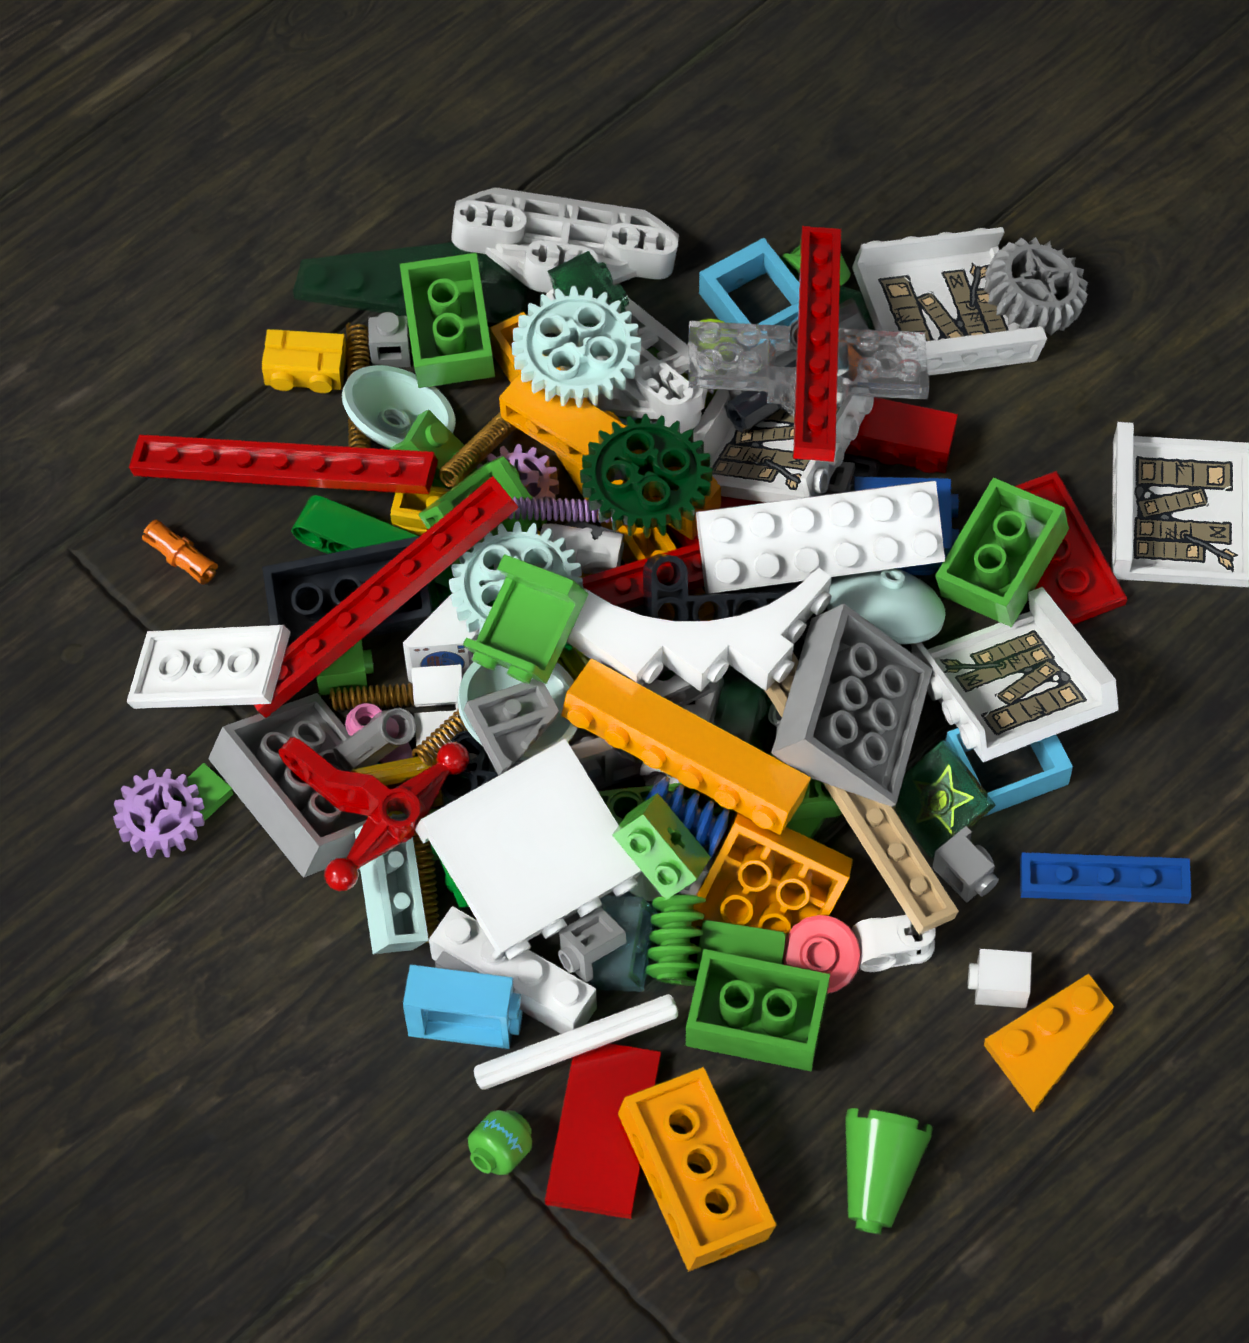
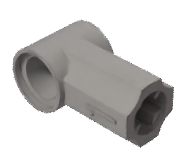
M394 708L375 714L368 724L333 749L335 759L344 771L349 772L352 769L374 765L399 745L408 743L414 737L416 721L413 715L402 708ZM390 717L395 719L399 725V733L395 739L390 737L386 731V722Z

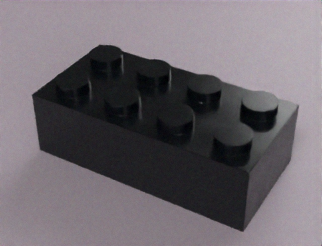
M420 536L263 566L270 624L284 625L290 631L288 647ZM435 578L362 639L418 628L439 607Z

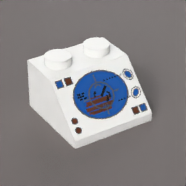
M451 596L403 642L408 681L411 683L412 668L461 665L462 674H465L469 666L474 662L472 661L474 654L465 648L463 643L466 637L476 641L479 629L471 633L467 631V619L458 620L456 612L458 607L452 606Z

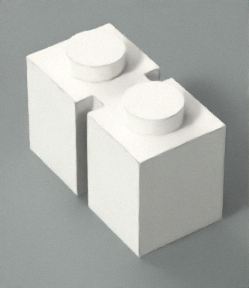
M461 665L412 668L415 707L456 705V710L414 713L416 721V746L421 745V742L426 740V737L435 732V729L439 728L440 724H444V721L448 720L449 716H453V713L457 711L458 690L464 676Z

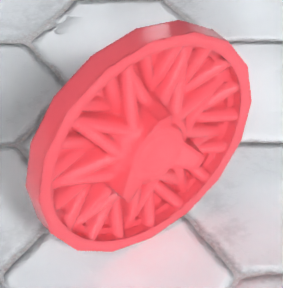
M825 915L807 917L794 925L787 935L783 963L787 966L830 974L828 993L837 992L852 981L859 969L861 958L859 941L850 926L838 918Z

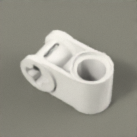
M907 915L865 919L856 923L852 928V931L858 938L861 951L859 967L865 972H878L891 967L921 964L929 960L935 951L934 938L936 927L919 935L915 927H912V923ZM913 935H918L920 942H915Z

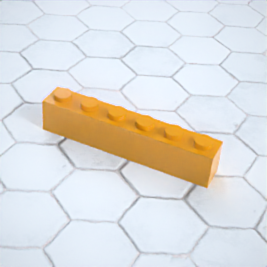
M521 373L499 396L502 419L580 469H583L582 456L589 455V442L599 443L598 432L600 430L611 435L612 422L614 421L622 428L627 427L622 424L621 420L614 413L607 410L603 412L592 405L587 398H583L581 408L577 407L575 398H569L564 407L561 406L560 396L555 395L549 402L545 401V389L543 388L537 393H532V380L522 382ZM641 449L632 451V453L642 454L646 452ZM672 466L667 469L671 471H678L681 468ZM713 476L712 481H710L711 494L710 496H704V509L695 508V520L691 521L682 516V529L680 530L676 529L671 523L668 524L691 540L698 534L696 512L719 509L721 507V486ZM615 480L611 483L621 485L626 482L623 480ZM650 497L646 500L651 502H658L662 499L658 497Z
M592 658L566 693L561 716L568 719L574 726L590 731L604 739L612 747L622 749L641 759L647 766L659 769L674 777L685 787L696 789L714 799L720 806L732 809L749 818L760 828L769 829L781 835L803 801L811 777Z

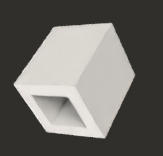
M980 949L977 964L970 963L968 972V989H976L975 1004L1026 1008L1030 994L1031 953Z

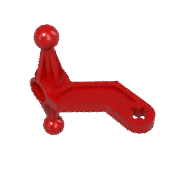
M291 737L278 751L282 761L293 773L337 809L368 816L348 856L332 860L325 868V880L329 887L336 891H347L352 888L358 880L359 868L394 847L399 846L400 843L411 839L416 833L415 828L420 820L428 815L447 776L458 775L463 772L470 760L468 750L464 745L458 742H448L441 746L437 752V763L396 788L389 790L388 787L373 775L337 770L307 744L295 737ZM393 811H400L406 814L408 818L397 821L390 818L388 814Z

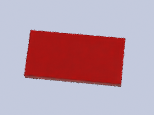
M1054 471L1015 486L1064 507L1069 526L1067 534L1035 589L1043 587L1072 625L1126 605L1127 597L1058 472Z
M609 1043L572 1058L545 1196V1205L627 1219L632 1218L641 1164L618 1112L624 1097L656 1086L661 1052Z

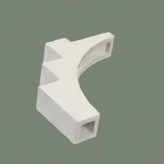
M818 567L797 588L771 604L740 616L712 621H670L642 616L612 605L584 588L589 595L567 642L588 658L594 659L640 685H643L645 682L648 684L652 683L665 665L701 692L710 681L713 683L718 682L730 665L767 691L775 681L781 683L791 672L794 666V662H792L794 643L803 634L806 628L805 622L813 613L820 615L832 598V595L829 594L832 577Z

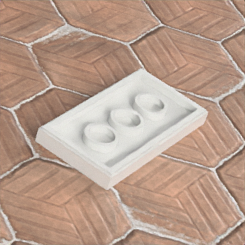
M284 625L147 631L127 703L134 709L271 704L290 631Z

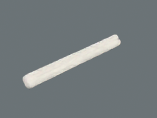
M667 994L482 1063L474 1068L475 1079L479 1087L486 1090L676 1019L678 1017L676 1003L673 997Z

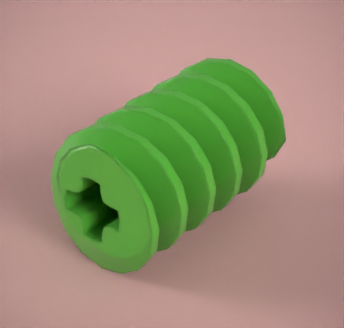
M675 894L667 900L663 896L653 899L652 906L662 913L651 916V924L660 928V930L649 933V940L659 946L650 948L647 957L658 963L646 967L647 975L657 979L659 982L668 984L696 985V980L688 977L687 972L698 970L700 964L689 960L688 957L689 955L700 953L701 947L690 943V938L702 936L703 931L693 927L692 921L704 919L705 914L693 909V906L706 902V899L685 894Z

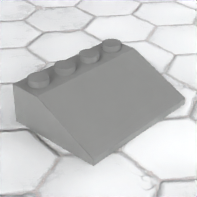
M846 604L811 618L772 754L812 779L888 806L896 805L933 669Z
M318 693L282 705L267 718L259 713L223 726L208 758L303 878L324 870L329 862L336 858H346L356 840L355 830L361 827L368 817L367 815L349 813L337 809L293 773L279 756V749L291 737H295L307 744L337 770H343L335 759L333 749L349 738L350 735L346 727ZM403 813V814H398V815L393 814L392 816H389V817H390V818L404 817V816H406V814H404V813Z

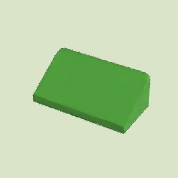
M703 920L701 928L703 935L700 936L699 942L701 952L697 955L696 963H701L704 949L777 964L783 963L786 933Z

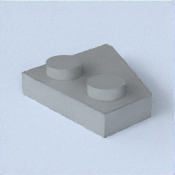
M532 679L530 684L520 683L467 701L464 707V711L498 776L515 765L554 722L559 713V709L546 685L535 679Z
M585 737L570 746L597 790L641 776L639 772L641 759L622 749L612 747L600 737Z

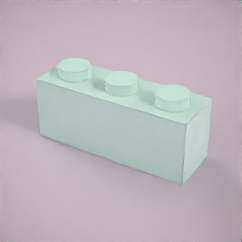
M395 817L392 819L401 821L408 817ZM363 825L359 827L357 830H355L356 838L358 837ZM412 837L407 842L400 843L399 846L394 847L360 868L373 954L410 951L429 941Z

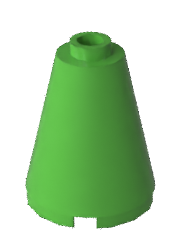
M857 1108L847 1109L848 1218L857 1221L855 1227L857 1230L881 1234L882 1227H892L931 1139L933 1127L927 1124L919 1130L917 1129L919 1120L876 1110H870L868 1118L857 1117Z

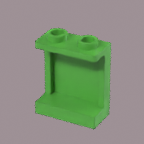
M502 456L481 466L418 515L427 529L431 528L492 476H494L511 498L515 496L518 500L522 497L525 501V498L529 497L531 501L533 497L521 482L517 469ZM533 509L531 520L528 519V510L525 520L521 518L520 510V518L518 520L515 519L514 512L513 519L510 520L507 517L501 523L507 532H513L515 522H519L521 530L527 532L533 523L536 524L538 529L543 524H546L547 520L545 518L542 521L541 513H539V519L536 521ZM498 526L490 532L493 536L498 535ZM458 558L452 564H461L460 559Z
M504 554L497 568L506 576L504 583L477 640L466 637L463 646L474 654L472 661L485 668L495 670L496 666L499 665L508 669L507 675L520 682L530 684L531 679H535L547 684L589 593L574 580Z

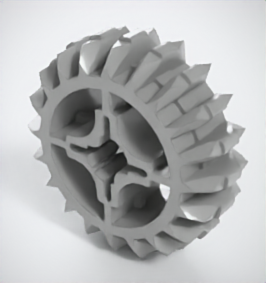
M1036 237L1029 243L1020 238L1015 244L1008 242L1002 250H999L993 256L985 273L984 291L989 294L988 304L998 306L996 315L1008 317V325L1015 322L1021 326V329L1042 326L1044 331L1052 335L1058 329L1064 331L1074 320H1077L1087 300L1088 294L1086 290L1088 282L1082 279L1084 269L1074 267L1076 258L1064 256V248L1057 251L1051 247L1050 241L1045 245H1040ZM1015 272L1017 278H1013L1012 273ZM1057 294H1058L1059 299H1060L1059 301H1057V299H1056V297H1055V295H1057Z

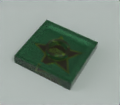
M941 741L904 775L897 803L892 807L928 856L934 858L935 851L965 826L970 829L996 805L949 742Z

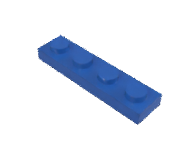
M1022 853L1020 858L1021 898L1189 904L1191 899L1190 859Z

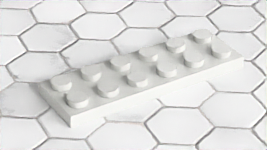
M936 481L696 512L705 593L708 594L804 581L818 567L831 577L945 562Z

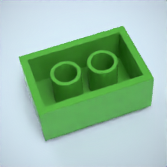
M477 253L400 264L418 388L495 377Z
M993 477L945 558V562L942 563L935 575L941 596L1009 627H1013L1028 601V592L1035 589L1069 530L1065 508Z
M704 949L686 1025V1046L812 1072L828 995L830 974Z

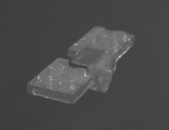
M689 321V388L765 391L767 403L781 404L794 417L796 367H776V350L789 351L790 326ZM839 328L837 407H841L848 396L928 399L929 376L925 333Z

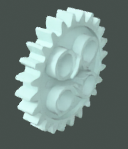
M572 286L570 296H564L562 291L557 288L555 289L554 300H550L546 295L542 294L540 295L541 307L532 303L528 304V316L519 315V327L513 329V341L515 342H512V355L515 356V369L521 370V381L528 382L532 380V393H537L544 388L545 401L549 402L555 395L560 396L561 406L564 407L569 398H575L577 407L581 408L583 398L589 397L594 405H598V394L602 393L608 399H612L613 386L620 390L625 389L626 378H634L635 365L640 363V352L638 351H641V338L637 337L638 324H631V311L620 313V300L608 305L606 292L596 299L592 297L591 287H588L584 296L578 295L576 287ZM593 323L596 324V326L585 327L583 326V324ZM555 333L559 336L550 338L546 337L545 334ZM596 356H606V357H608L609 359H607V360H597V359H595L594 357H596ZM559 366H567L571 369L567 371H561L556 368Z
M515 522L513 532H507L502 523L499 524L498 535L493 536L489 532L484 537L482 543L477 542L470 548L471 553L465 552L459 557L461 564H452V573L455 578L449 579L450 590L454 592L450 596L452 606L458 607L456 609L458 620L467 619L466 626L469 633L479 629L480 633L492 608L487 606V604L496 599L506 578L499 570H490L488 568L493 564H499L504 554L532 565L536 563L545 564L546 566L542 569L574 580L584 588L583 579L580 578L582 575L580 563H574L576 561L574 549L566 550V543L563 537L552 542L553 535L551 529H547L541 536L538 535L535 523L529 527L527 532L521 530L519 522Z

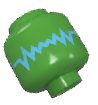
M496 1110L490 1112L468 1137V1148L471 1152L470 1158L474 1166L487 1174L490 1172L497 1175L511 1173L532 1149L531 1128L528 1122L515 1111Z

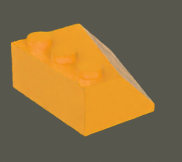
M735 812L717 849L710 871L696 896L706 899V902L693 906V909L705 914L704 919L692 921V926L702 927L703 920L780 931L786 933L787 937L792 927L803 919L817 915H830L850 877L853 859L788 827H785L782 834L778 835L769 829L760 828L749 818Z

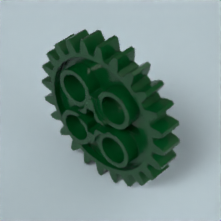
M648 414L643 415L641 424H636L631 416H627V427L622 428L614 421L612 422L611 435L600 430L598 432L599 443L589 442V455L582 456L583 469L580 470L581 483H583L582 494L583 497L589 498L590 511L599 509L600 522H604L612 517V530L616 531L625 524L628 525V536H632L637 528H643L645 538H649L651 529L657 527L662 536L666 535L667 524L671 523L676 529L680 530L682 529V516L693 521L695 520V508L704 509V496H710L712 468H710V454L704 453V442L702 440L693 442L692 429L682 434L680 433V421H676L670 427L665 426V418L662 415L658 418L656 424L650 423ZM639 449L646 451L642 454L632 453V451ZM676 466L680 467L681 469L678 471H671L667 468ZM615 480H623L626 483L616 485L612 484L611 482ZM650 497H658L662 500L658 502H651L646 499Z

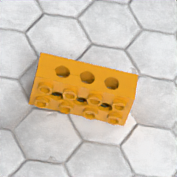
M704 1067L624 1097L618 1115L688 1272L769 1239L776 1227V1223ZM670 1125L681 1126L687 1134L676 1133ZM688 1164L700 1166L705 1173L697 1174L688 1167ZM712 1203L717 1205L723 1214L712 1213L706 1204Z

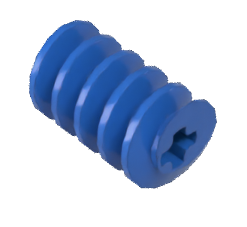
M664 777L657 785L653 786L646 800L658 793L703 848L709 845L708 854L711 860L729 827V810L725 808L717 816H714L713 801L710 800L702 808H699L700 794L695 792L687 800H684L685 786L680 784L674 791L669 792L670 778Z

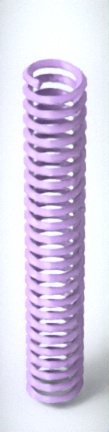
M515 496L512 498L519 507L515 511L516 520L520 518V510L523 520L526 519L527 510L528 519L531 520L534 509V519L537 521L539 513H541V520L544 521L547 508V520L550 521L552 519L553 511L556 522L560 508V520L562 522L565 519V510L567 521L571 520L573 511V521L576 522L578 509L579 521L581 523L584 521V512L586 514V522L590 521L591 511L586 499L583 502L580 499L575 502L572 498L569 502L567 498L564 501L559 498L556 502L554 498L551 500L545 498L543 502L541 497L538 501L535 497L531 501L529 497L525 498V501L522 497L518 500ZM599 509L592 511V521L594 523L597 520V511L599 518ZM514 512L509 516L510 520L513 519Z

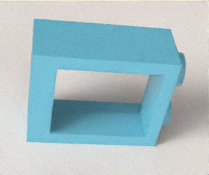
M764 238L699 273V294L719 320L730 324L736 329L738 336L735 341L749 359L751 358L749 352L788 332L790 325L798 319L799 282ZM767 273L791 303V306L752 326L728 293Z
M959 728L947 732L945 749H942V757L947 769L951 765L952 772H956L961 782L959 790L976 797L966 803V806H973L978 818H982L1069 784L1073 766L1056 734L1030 744L1044 772L986 794L965 752L973 748H966Z
M410 965L403 1001L408 1036L510 1049L512 1034H520L522 1010L520 1009L521 994L514 993L513 977Z

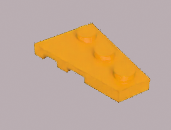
M1088 973L987 1037L984 1041V1046L1032 1111L1035 1112L1043 1102L1044 1097L1055 1083L1057 1084L1080 1051H1083L1112 1014L1114 1006Z

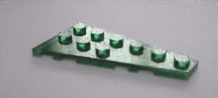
M453 242L302 259L293 289L294 299L378 313L391 312L397 316H407L400 264L475 252L461 250ZM477 253L488 330H490V327L524 312L529 287L486 254Z

